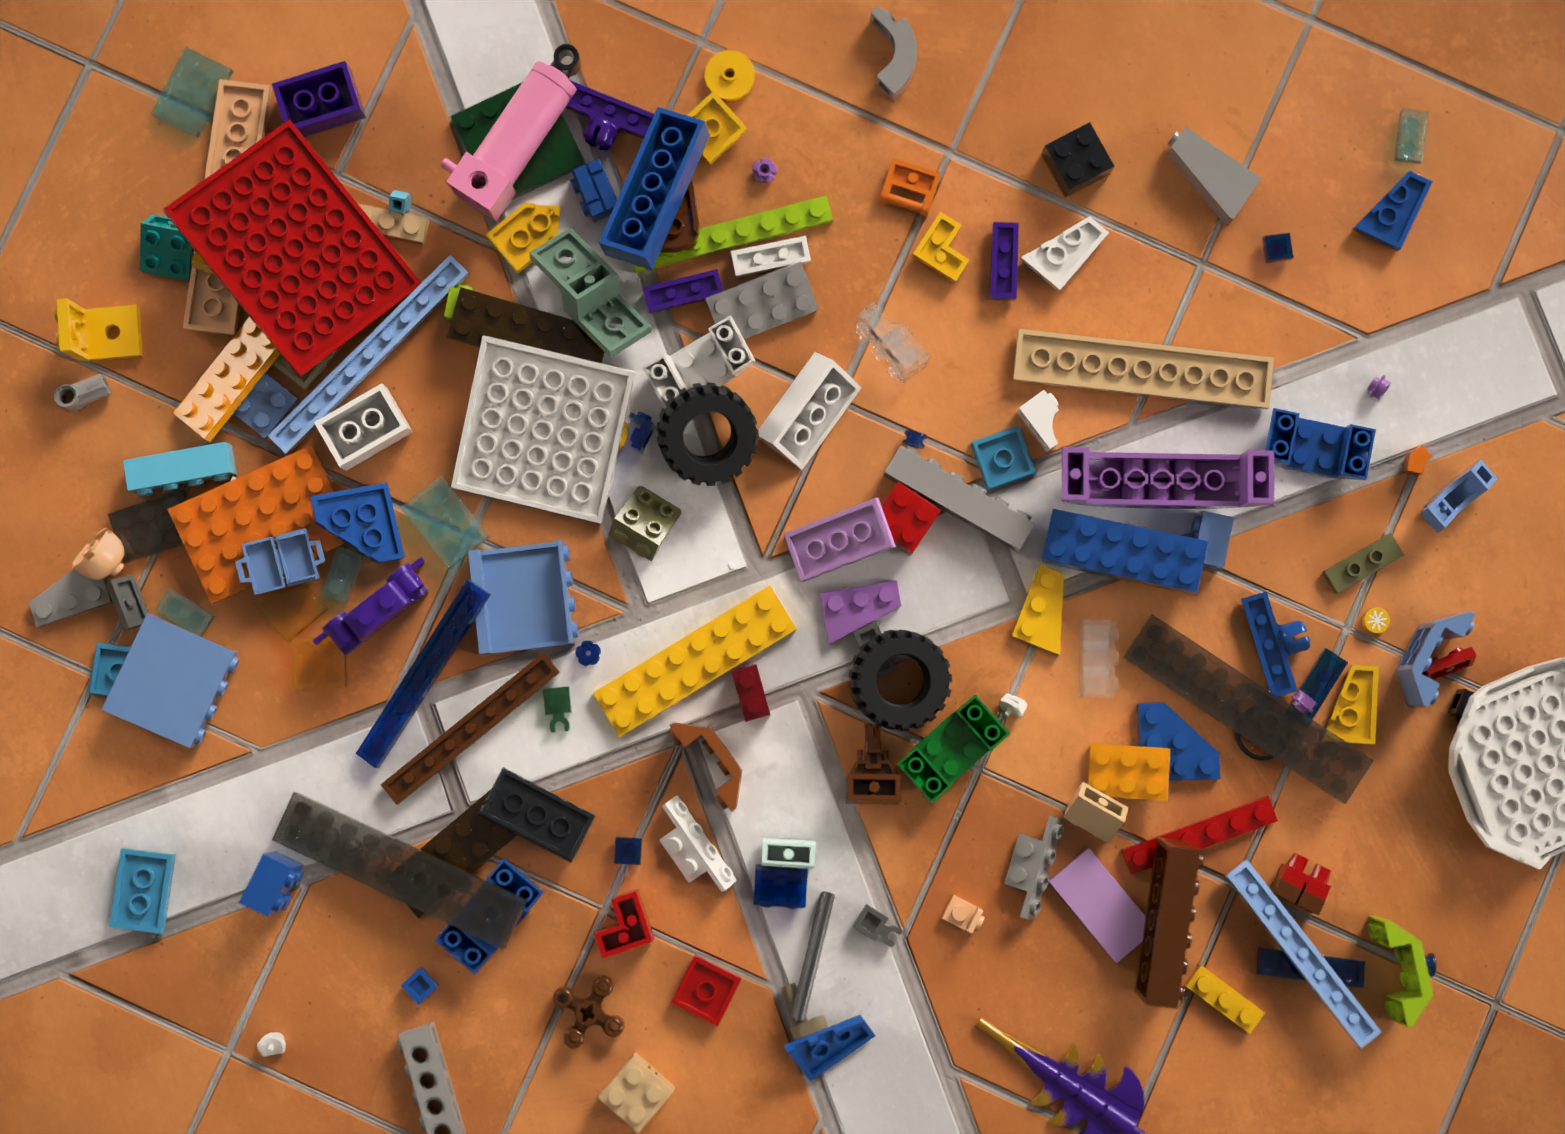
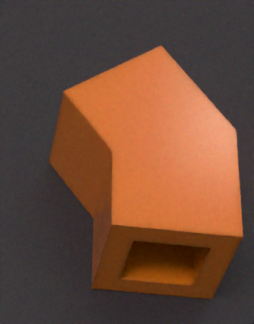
M1423 445L1416 447L1405 457L1402 473L1416 476L1422 475L1425 463L1433 456Z

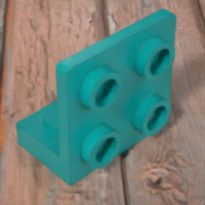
M155 214L150 215L140 224V271L189 281L192 266V246L168 217Z

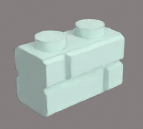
M763 838L761 866L814 869L816 841Z

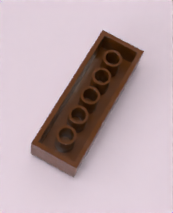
M1157 837L1134 991L1146 1005L1178 1009V1003L1183 999L1184 987L1181 985L1182 976L1186 975L1188 968L1185 955L1186 949L1190 948L1192 940L1189 928L1190 922H1194L1195 919L1193 901L1194 896H1197L1199 892L1197 874L1203 865V855L1200 854L1201 850L1188 841Z

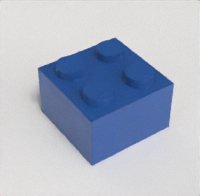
M277 851L263 854L239 903L267 917L279 913L281 910L285 911L292 899V896L289 894L293 886L297 887L303 877L304 872H301L304 864Z

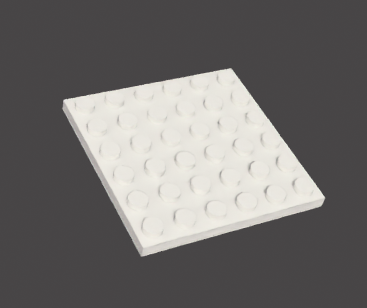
M485 335L482 336L451 487L602 523L636 372Z

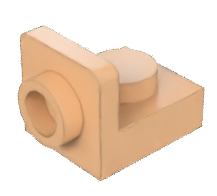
M953 894L941 918L972 934L974 930L978 931L985 917L982 916L983 910Z

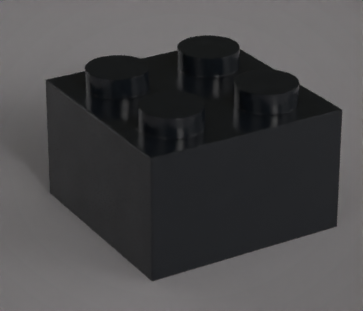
M1090 122L1045 145L1041 153L1065 198L1110 175L1115 167Z

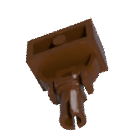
M865 724L864 760L863 749L857 750V761L853 764L850 774L846 777V804L898 805L901 801V774H895L894 767L888 760V750H883V760H881V725L874 724L872 736V724Z

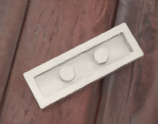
M806 236L731 251L736 278L778 270L799 261L802 264L811 263Z

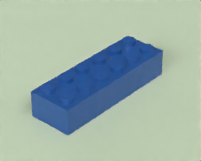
M657 107L598 242L605 256L649 270L653 269L710 137L705 121Z
M1053 509L1041 559L1046 564L1197 596L1209 541Z

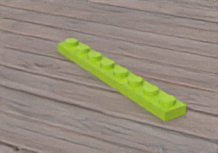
M827 195L701 228L695 247L678 253L660 252L653 269L833 222V217ZM634 265L637 274L650 271L649 269Z

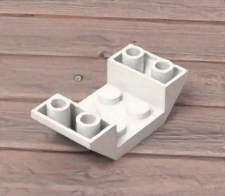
M728 316L708 328L709 333L672 355L664 354L643 367L665 409L668 406L667 401L671 396L677 397L680 394L678 391L685 387L688 390L692 388V384L700 383L703 386L707 382L715 383L721 387L740 376L755 362L732 316Z

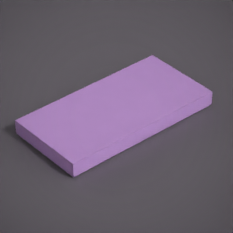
M879 498L871 499L784 534L801 582L896 547Z
M1086 848L1049 879L1052 887L1115 963H1118L1142 942L1145 915L1089 848Z

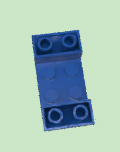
M1273 408L1265 451H1274L1275 465L1329 478L1367 480L1376 429L1353 424L1346 427L1299 418L1300 413Z
M505 858L486 878V882L460 913L449 922L435 939L439 945L474 975L497 951L544 893Z

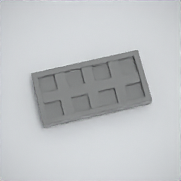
M801 261L705 298L714 323L716 324L728 316H732L743 339L819 310Z

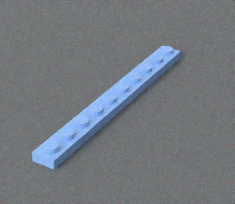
M449 255L268 437L285 454L289 455L316 428L314 422L331 413L448 297L449 287L457 288V285L461 284L470 275L468 271Z

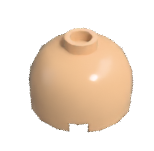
M104 528L94 536L96 540L90 545L87 543L72 563L74 565L72 568L88 579L100 580L109 574L114 577L124 566L121 563L124 557V547L121 540L108 528Z

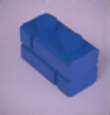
M600 159L573 169L572 174L574 178L570 182L575 194L581 193L584 201L580 205L585 217L591 216L592 221L597 222L610 216L617 198Z

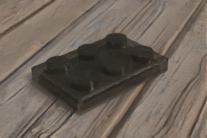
M181 489L108 514L113 532L121 540L124 547L123 563L127 564L183 545L167 509L187 501L185 490Z

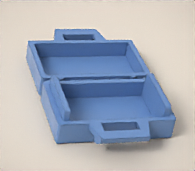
M301 529L275 536L276 539L269 537L242 544L245 557L235 562L240 582H251L254 594L259 595L286 588V584L294 586L320 579L317 565L325 562L321 542L310 541L308 530ZM312 545H316L320 560H315ZM246 562L249 578H245L242 563Z

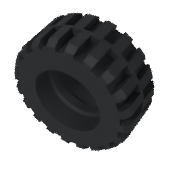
M707 382L703 386L700 383L692 384V388L688 390L685 387L678 391L680 394L677 397L671 396L667 401L668 406L666 409L662 408L659 414L661 420L657 422V442L668 466L683 480L689 479L692 484L699 486L701 482L706 483L707 486H715L716 481H721L722 484L730 481L728 477L733 474L738 477L743 473L741 468L744 465L747 467L752 462L750 456L752 453H756L758 447L755 442L759 439V431L756 428L757 422L751 409L736 392H732L723 385L719 387L715 383ZM704 412H718L728 420L731 427V435L725 447L709 456H698L691 453L685 446L683 439L687 424L695 416Z
M908 630L884 631L883 634H876L871 637L867 644L864 643L859 648L860 652L852 660V670H849V678H851V685L849 687L850 692L854 696L856 706L860 708L867 718L890 730L909 731V728L918 729L924 726L923 723L933 721L936 718L935 714L939 710L942 711L946 706L944 701L946 697H950L951 693L949 683L952 682V674L949 673L948 668L950 665L948 659H945L943 656L944 652L929 638ZM897 655L913 658L921 666L924 675L921 691L916 698L905 704H893L886 701L879 693L876 685V677L881 665L887 659Z

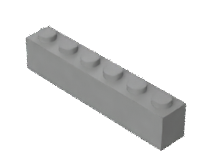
M908 445L905 448L902 446L898 448L883 476L896 483L900 482L925 500L1013 551L1018 552L1035 525L1034 522L1030 521L1032 518L1030 515L1021 510H1018L1016 513L1008 508L1009 503L998 497L995 499L985 495L987 491L976 484H973L971 487L964 483V477L956 472L951 471L950 474L941 469L942 465L931 458L927 461L918 456L920 452Z

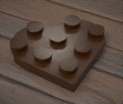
M693 179L689 183L660 251L662 253H678L693 248L697 244L700 224Z

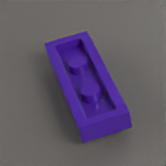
M993 222L990 300L1015 301L1017 298L1019 223Z
M718 269L643 287L649 314L704 301L705 298L723 291Z

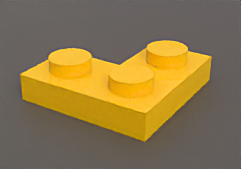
M940 212L912 256L956 283L970 261L949 247L962 225Z

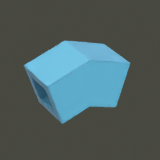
M394 190L389 196V211L402 214L405 212L409 213L412 202L410 193Z

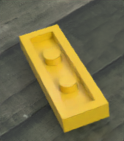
M1200 964L1184 984V986L1249 1034H1251L1265 1014V1012Z

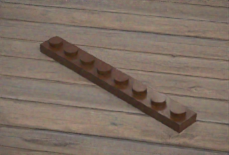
M543 652L380 785L394 803L399 805L561 672Z

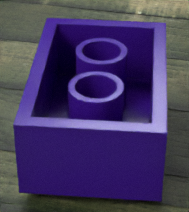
M346 61L272 83L283 122L285 123L290 119L304 137L366 118L352 70Z

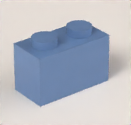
M1202 511L1198 513V516H1194L1191 531H1194L1193 538L1209 541L1203 567L1217 570L1224 568L1234 517L1208 511Z

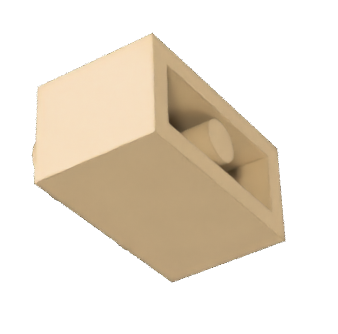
M1082 782L1068 802L1063 818L1069 820L1071 824L1092 833L1094 837L1110 843L1124 824L1128 807Z

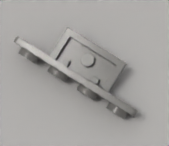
M1049 816L1042 840L1023 834L1018 835L1004 884L1027 891L1020 915L1021 918L1035 920L1036 916L1040 913L1042 907L1040 900L1043 891L1049 883V869L1056 859V845L1064 831L1063 819Z

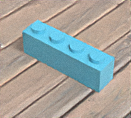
M227 442L123 460L127 489L137 494L138 497L153 495L154 490L163 489V492L177 491L179 486L187 484L188 487H199L204 485V481L214 480L215 483L226 482L230 480L231 476L237 475L233 446Z

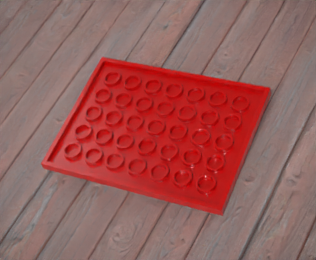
M290 119L163 209V212L299 377L303 376L409 296L421 284V281Z

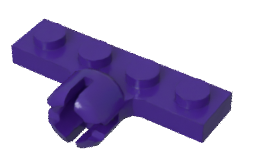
M569 80L576 87L577 91L565 108L589 118V123L583 133L585 142L594 148L599 144L601 145L599 150L607 151L611 149L617 134L620 132H626L644 139L654 117L653 113Z

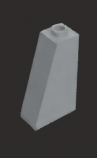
M1185 127L1181 134L1176 131L1168 142L1171 148L1167 156L1220 220L1228 226L1262 178L1189 128Z

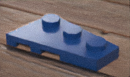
M1412 171L1407 172L1352 230L1399 251L1407 238L1433 181Z
M858 1015L788 1043L784 1047L807 1078L812 1081L875 1037V1034L863 1017Z

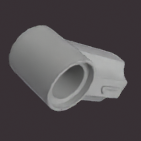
M100 373L72 385L65 384L59 386L55 390L54 400L68 412H78L84 405L110 396L111 390L104 375ZM74 393L73 401L65 404L66 396Z

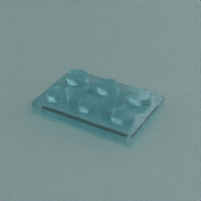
M185 47L151 114L199 138L215 108L219 79L229 80L233 74L232 69Z
M442 476L438 477L400 507L449 569L468 555L469 550H474L490 537Z

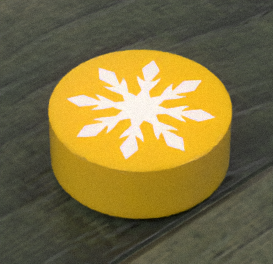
M1371 608L1363 614L1362 625L1370 633H1382L1390 625V616L1382 608Z

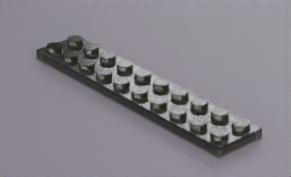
M1153 614L1150 615L1122 657L1342 804L1347 803L1374 761Z
M293 792L272 838V841L501 949H506L527 902V899L298 792Z

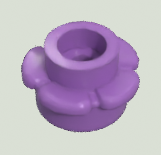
M762 158L759 162L756 161L752 167L753 177L758 182L769 183L774 180V175L777 174V166L770 159ZM764 168L767 169L766 173L762 172Z
M1385 375L1381 378L1375 377L1367 389L1371 391L1370 397L1374 396L1379 400L1383 397L1391 384L1390 381L1385 379Z
M1299 690L1296 695H1292L1294 699L1292 705L1302 713H1305L1307 710L1311 713L1313 712L1312 708L1317 703L1306 693Z

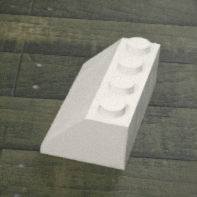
M814 352L759 428V439L796 467L803 470L862 387L834 360Z

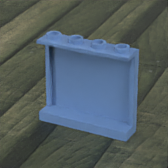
M557 540V542L484 551H468L479 654L487 655L575 644V638L579 637L577 622H573L572 612H576L574 596L570 597L569 587L573 586L572 572L567 571L566 561H570L568 545L564 546L562 540Z
M146 614L102 710L186 747L192 748L196 743L200 745L206 734V730L203 727L207 719L212 720L217 710V706L214 705L218 696L222 697L229 683L225 680L229 672L234 673L240 659L236 658L238 651L230 650L162 620L154 614Z

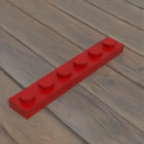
M1269 796L1126 847L1121 849L1129 873L1133 875L1153 867L1157 837L1188 841L1201 850L1275 823L1278 819Z

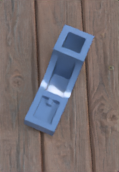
M1480 459L1425 504V509L1421 514L1426 522L1438 533L1445 529L1462 509L1489 490L1498 478Z

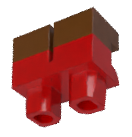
M1293 853L1287 865L1281 864L1280 872L1275 882H1272L1269 888L1274 895L1313 914L1320 915L1331 888L1327 884L1331 870L1316 864L1309 876L1303 873L1309 859Z

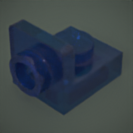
M638 411L637 415L631 412L629 419L641 425L639 429H634L630 437L631 447L634 451L643 454L656 426L651 422L652 417L640 411Z

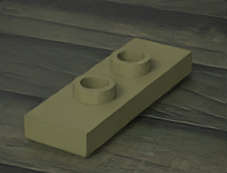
M1389 533L1324 570L1323 574L1335 594L1399 559L1404 554L1392 533Z

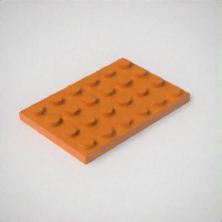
M313 445L167 509L211 604L252 587L251 582H240L235 564L236 561L245 557L242 544L269 537L276 539L275 536L301 529L308 530L310 541L321 542L323 554L346 544L315 524L309 498L335 491ZM312 545L314 557L316 558L318 557L316 545ZM246 562L242 563L245 578H249Z

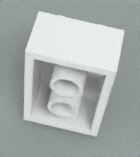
M382 383L314 422L337 464L345 471L413 433L390 391Z

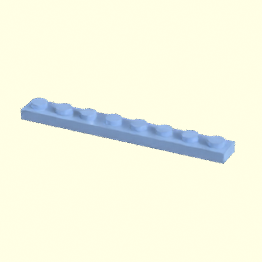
M1244 860L1225 875L1227 880L1356 1046L1363 1048L1381 1033L1380 1029L1249 861Z

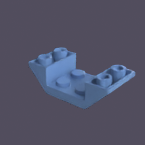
M1475 613L1453 614L1420 624L1417 627L1396 669L1407 706L1422 708L1434 704L1439 695L1437 689L1440 684L1421 673L1429 668L1432 662L1430 656L1434 648L1437 649L1440 646L1443 638L1446 640L1462 638L1471 632L1474 627L1472 620Z

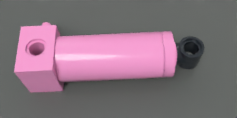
M562 44L555 49L553 54L554 60L550 65L540 61L535 63L473 156L466 152L458 165L447 158L441 163V167L451 173L446 182L453 194L495 222H497L516 194L513 184L577 91L576 87L569 81V78L580 71L581 60L577 49L570 44ZM566 56L574 58L573 62L569 65L561 63L562 59Z

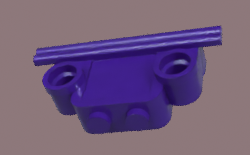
M420 557L411 565L406 563L386 579L387 583L353 610L349 613L344 611L329 621L322 628L323 633L312 640L315 645L330 637L342 653L347 656L425 596L429 591L414 572L425 563L423 558Z

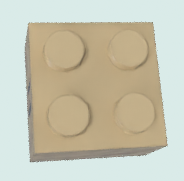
M635 1052L601 1091L598 1098L639 1133L670 1097L675 1086Z

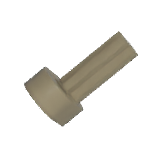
M796 982L781 987L790 1016L797 991ZM824 1015L807 1019L806 1016L804 1022L791 1019L793 1025L789 1026L793 1040L828 1028Z

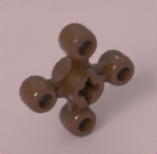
M601 975L597 977L592 985V994L585 999L576 997L573 990L567 986H561L554 992V1004L559 1008H569L576 1015L575 1024L568 1028L563 1036L564 1043L569 1048H578L583 1044L585 1031L591 1025L601 1026L609 1037H617L623 1032V1019L617 1015H607L602 1009V1000L610 995L614 988V983L609 976ZM599 983H606L608 988L606 990H601L599 988ZM561 993L566 994L568 1000L562 1001L559 995ZM591 1004H593L594 1006L592 1013L595 1014V1016L591 1014L585 1020L584 1009H587L589 1006H591ZM615 1022L618 1025V1029L612 1030L609 1024ZM570 1034L578 1035V1040H571Z

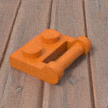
M893 158L879 203L883 205L889 203L920 213L921 217L927 218L941 173ZM894 187L925 197L924 204L891 194V188Z

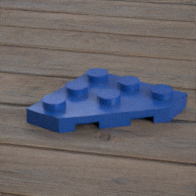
M388 483L320 494L309 498L315 524L375 563L380 564L405 558Z
M1137 704L1139 746L1171 749L1169 781L1220 779L1219 752L1167 704Z

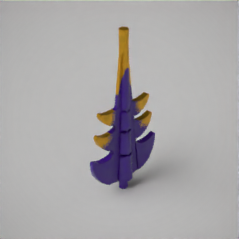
M983 1017L979 1018L976 1023L977 1027L1001 1043L1045 1083L1039 1094L1031 1100L1032 1105H1048L1059 1097L1064 1100L1060 1111L1055 1116L1049 1118V1124L1070 1126L1084 1118L1087 1120V1125L1082 1134H1145L1144 1131L1136 1126L1144 1108V1092L1138 1077L1128 1066L1124 1067L1122 1077L1117 1085L1108 1090L1105 1088L1107 1072L1100 1054H1095L1094 1062L1090 1069L1080 1075L1077 1073L1080 1064L1079 1051L1075 1043H1071L1067 1055L1058 1063L1002 1032Z

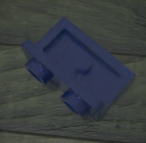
M756 864L754 905L766 908L772 906L787 907L789 909L806 907L808 868L761 866L762 864Z

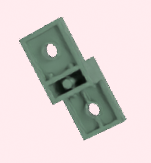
M571 227L529 252L530 260L562 291L563 310L610 358L651 333V325L619 294L618 274ZM564 256L572 258L570 261L560 260ZM612 323L622 325L620 328L617 329L609 327V325Z

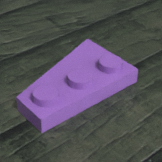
M897 580L820 593L829 644L901 606Z

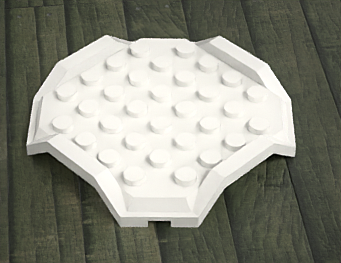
M1557 658L1525 667L1478 689L1469 697L1449 748L1448 772L1466 820L1484 845L1539 870L1552 856L1565 851V658Z

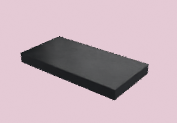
M504 767L500 771L478 813L479 816L569 863H572L595 818V815Z

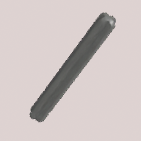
M823 891L820 893L790 1016L795 1021L804 1022L835 898V895L830 892Z

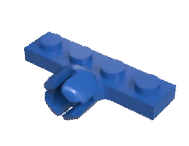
M1267 591L1242 598V605L1271 697L1275 698L1298 691L1289 664V656L1309 649V636L1293 640V635L1307 632L1305 624L1297 620L1279 625L1275 620Z

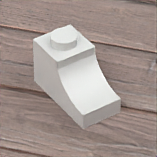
M1043 390L1022 405L1016 412L1041 446L1048 452L1058 444L1053 433L1052 424L1054 415L1059 411L1057 408L1059 403L1051 393L1047 394Z

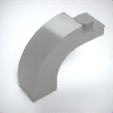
M877 6L871 12L870 22L891 43L894 57L876 76L875 84L893 102L906 89L912 79L917 59V43L914 32L904 17L895 23V18L888 10L885 9L883 11Z

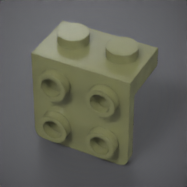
M638 486L614 518L608 535L616 542L634 550L639 556L653 561L662 541L680 517L681 509L647 488Z

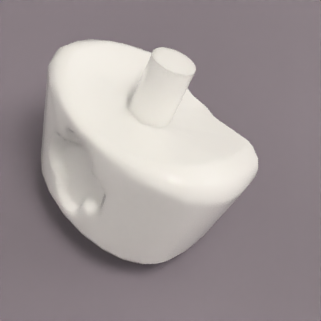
M1005 694L1001 698L999 706L1005 711V716L1008 717L1012 714L1017 718H1022L1027 708V703L1017 696Z
M277 1032L264 1035L257 1044V1050L263 1057L282 1054L285 1052L286 1047L284 1036Z

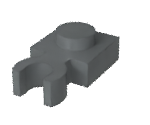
M865 904L852 925L874 941L878 935H881L885 944L891 947L894 946V943L888 939V934L896 932L901 935L902 933L896 926L885 925L889 918L868 904Z

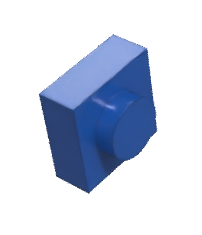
M422 966L401 985L418 1005L439 986Z

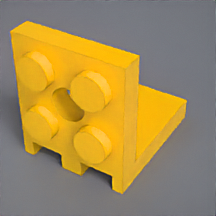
M67 298L57 299V307L54 309V317L59 329V333L56 334V344L61 352L80 362L143 357L140 307L138 305L84 309ZM112 327H119L120 335L114 340L109 339V330Z

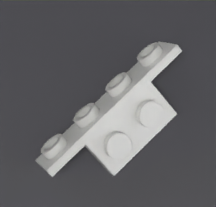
M678 795L662 805L677 828L659 841L687 881L690 883L707 871L721 892H724L737 880L732 870L724 863L716 847L708 840L702 827L694 820L686 804L681 801Z

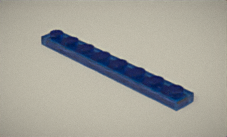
M466 580L355 754L374 768H380L491 596L490 593L473 581Z

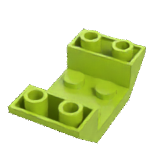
M1374 915L1369 916L1370 924L1367 925L1370 938L1374 939L1375 943L1389 948L1394 947L1395 957L1397 961H1400L1402 969L1399 973L1402 986L1406 987V990L1386 994V1013L1391 1020L1407 1028L1413 1027L1433 996L1422 941L1390 920Z

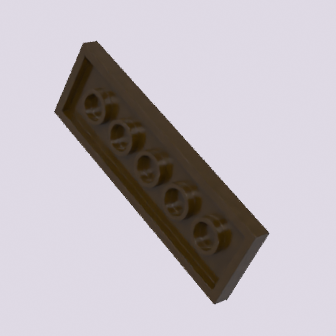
M460 287L447 334L448 339L480 347L482 336L485 335L602 364L605 352L574 320Z
M490 790L385 878L418 919L517 836L478 815Z

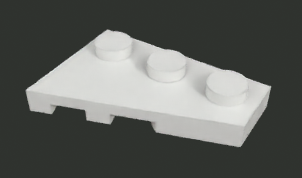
M1089 216L1059 236L1045 242L1032 252L1025 254L1020 260L1059 292L1109 232Z

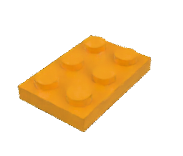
M1091 743L1088 785L1109 797L1168 801L1171 749Z

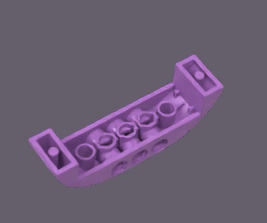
M1062 447L1061 501L1096 507L1222 509L1274 504V451L1247 450L1241 455L1089 452V448Z

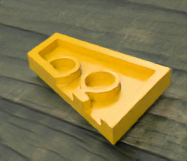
M1041 564L1038 565L1011 637L1060 655L1064 573Z
M1350 666L1321 741L1375 745L1379 666Z

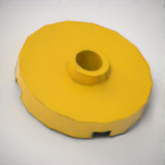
M726 50L717 53L709 60L704 77L710 93L714 91L721 100L734 102L743 99L750 93L754 85L755 71L753 64L747 56L738 51ZM731 71L734 73V76L727 78L725 74Z

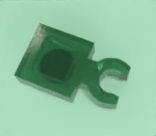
M570 687L543 689L545 715L553 714V719L550 722V731L552 733L556 732L555 725L560 721L564 723L565 731H569L570 722L565 718V713L572 712Z

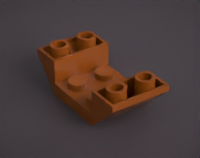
M672 723L669 725L672 729L669 735L677 746L683 744L684 747H687L703 735L705 738L701 742L710 755L715 752L719 757L720 761L717 765L725 776L731 774L733 777L716 790L719 795L715 798L724 810L727 808L731 812L735 810L738 804L743 770L712 728L682 723Z

